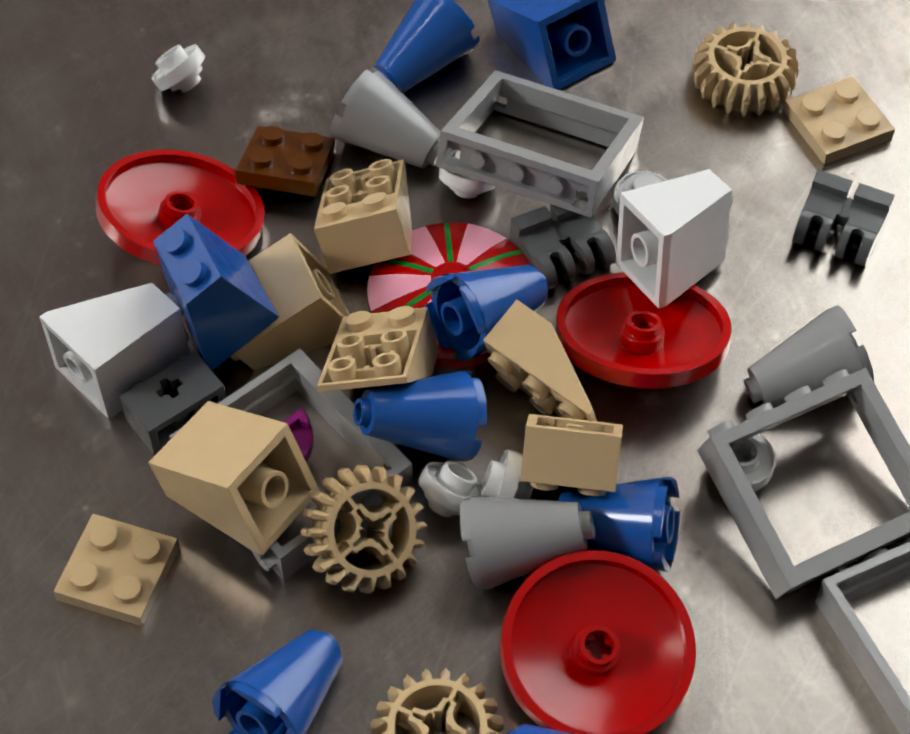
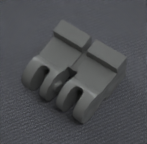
M817 169L806 203L800 213L792 242L803 246L807 237L814 235L817 237L814 250L823 252L827 242L832 241L835 233L834 230H837L838 225L843 226V231L837 235V248L834 257L843 259L847 250L855 249L857 255L854 263L866 267L888 221L895 194L859 183L854 197L851 199L849 196L853 180Z
M583 191L579 192L578 199L588 202L586 193ZM550 204V212L544 205L511 218L510 241L523 252L532 266L544 274L548 282V289L557 286L558 279L556 273L564 282L574 280L576 278L575 264L579 271L586 275L594 272V259L603 268L616 262L613 242L609 234L601 228L594 215L590 218Z

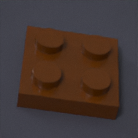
M258 126L235 170L236 184L316 196L335 154L336 138L321 136L313 132L301 133L282 130L275 126Z

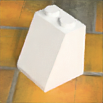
M708 169L620 193L616 264L657 308L667 306L725 261L726 243L729 240L730 207L733 204L732 189Z
M153 283L47 311L39 316L55 367L108 419H111L123 410L119 396L127 392L133 384L145 381L165 369L171 361L190 354L187 343L190 337L184 327L183 314L176 297L171 293L165 295Z

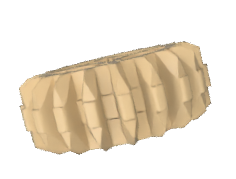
M747 21L744 27H737L734 23H731L727 30L717 27L715 33L706 34L705 39L698 45L695 51L692 72L695 88L701 90L702 99H712L713 108L724 106L727 114L733 110L741 111L743 118L748 111H753L760 117L764 109L774 112L778 104L784 105L785 100L792 95L797 84L799 61H797L796 49L789 46V39H779L777 30L766 32L763 25L759 28H752Z
M356 465L353 472L349 468L339 469L337 471V480L331 477H326L322 480L326 494L316 491L310 494L312 501L317 504L316 510L305 509L302 514L305 518L312 519V527L302 528L300 533L304 537H312L313 543L307 545L303 551L309 556L319 555L312 568L316 572L322 573L327 571L325 579L327 583L337 585L341 582L344 591L354 592L358 587L360 592L368 594L374 591L375 585L379 589L386 590L390 588L391 577L397 580L406 578L402 564L414 566L418 563L411 551L413 548H423L425 546L421 539H416L417 530H424L427 525L425 522L416 521L415 515L420 513L424 507L421 503H409L416 490L407 486L400 488L403 479L400 475L390 474L387 477V471L383 467H374L370 472L367 465ZM368 490L379 496L383 502L378 506L371 505L366 509L362 504L355 503L351 496L360 491ZM338 515L340 519V530L338 534L335 536L334 526L336 517ZM363 520L368 522V528H365L368 531L366 538L361 537L359 530L364 529L360 527ZM392 523V537L389 540L388 529ZM363 549L366 554H373L376 558V561L372 564L357 568L344 557L350 552L357 553Z
M425 668L422 672L421 682L416 683L412 677L406 675L403 679L404 691L390 686V689L387 691L389 702L379 701L376 706L377 715L380 718L371 721V733L398 734L400 730L407 734H435V731H442L446 724V734H467L466 729L457 725V713L460 711L471 720L478 734H501L499 732L504 729V719L501 715L495 714L497 712L496 700L494 698L484 699L485 687H483L482 683L468 689L469 677L466 673L462 674L455 682L450 680V671L447 668L441 672V679H432L430 671ZM437 706L431 710H422L426 707Z

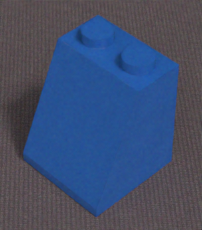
M488 0L496 34L547 87L560 90L617 60L604 0Z
M184 215L153 241L170 293L176 297L182 311L183 322L203 361L212 371L279 318L246 256L190 215Z

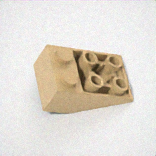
M383 159L372 163L369 168L354 172L352 169H343L333 173L330 178H326L314 232L329 274L411 254L413 234L404 159L394 162L390 159Z
M516 300L483 339L490 355L488 361L497 371L496 379L512 392H516L519 388L531 397L529 402L546 416L554 413L561 418L597 422L592 405L552 323Z
M401 306L389 312L370 313L368 311H358L349 316H344L317 384L318 392L402 384L431 376L439 351L428 307L413 309L410 306Z
M529 414L525 428L520 481L531 482L530 485L539 490H556L559 486L578 488V492L589 496H602L606 494V491L616 492L623 425Z

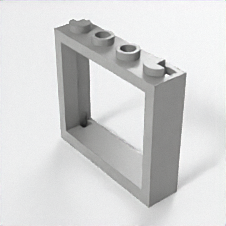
M495 70L441 130L436 167L591 218L635 155L644 117ZM497 97L507 98V104L497 102ZM495 110L607 146L608 149L595 167L589 170L475 133V131ZM457 151H461L459 159L454 158ZM579 190L587 193L588 202L578 199Z
M300 348L217 403L261 416L298 391L372 469L374 467H383L387 471V477L390 474H398L403 478L400 488L405 486L413 488L412 463L393 443L366 436L362 433L360 426H357L354 422V403L341 390L318 392L317 384L322 371ZM179 430L170 435V440ZM368 490L360 491L351 497L355 503L362 504L366 509L371 505L378 506L383 502L379 496ZM338 515L336 517L334 526L335 536L338 534L340 530V519ZM301 533L284 546L275 541L263 556L253 552L255 558L265 570L269 571L273 568L283 581L319 556L305 554L303 550L307 545L313 543V538L304 537Z
M866 367L850 375L847 369L840 370L822 381L823 387L811 391L808 385L801 387L784 398L786 403L775 408L772 407L770 402L758 406L745 415L746 421L734 425L731 420L724 421L707 431L709 438L697 450L775 599L836 571V568L839 566H847L868 556L875 550L910 536L909 511L797 565H793L730 447L847 395L910 507V446Z
M910 537L902 545L889 551L886 548L875 550L862 563L850 568L846 566L837 567L835 574L822 579L815 601L900 734H910V696L848 602L910 575Z

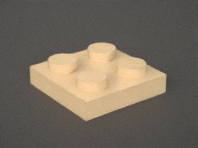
M854 76L787 99L784 103L783 112L823 165L890 141L895 132L893 125Z
M92 513L53 591L55 598L63 603L143 627L179 551L178 538Z

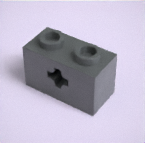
M193 351L183 358L171 361L165 369L145 381L133 384L127 392L119 397L126 421L155 456L170 441V435L182 428L207 401L219 403L226 398V392L223 383L200 356Z

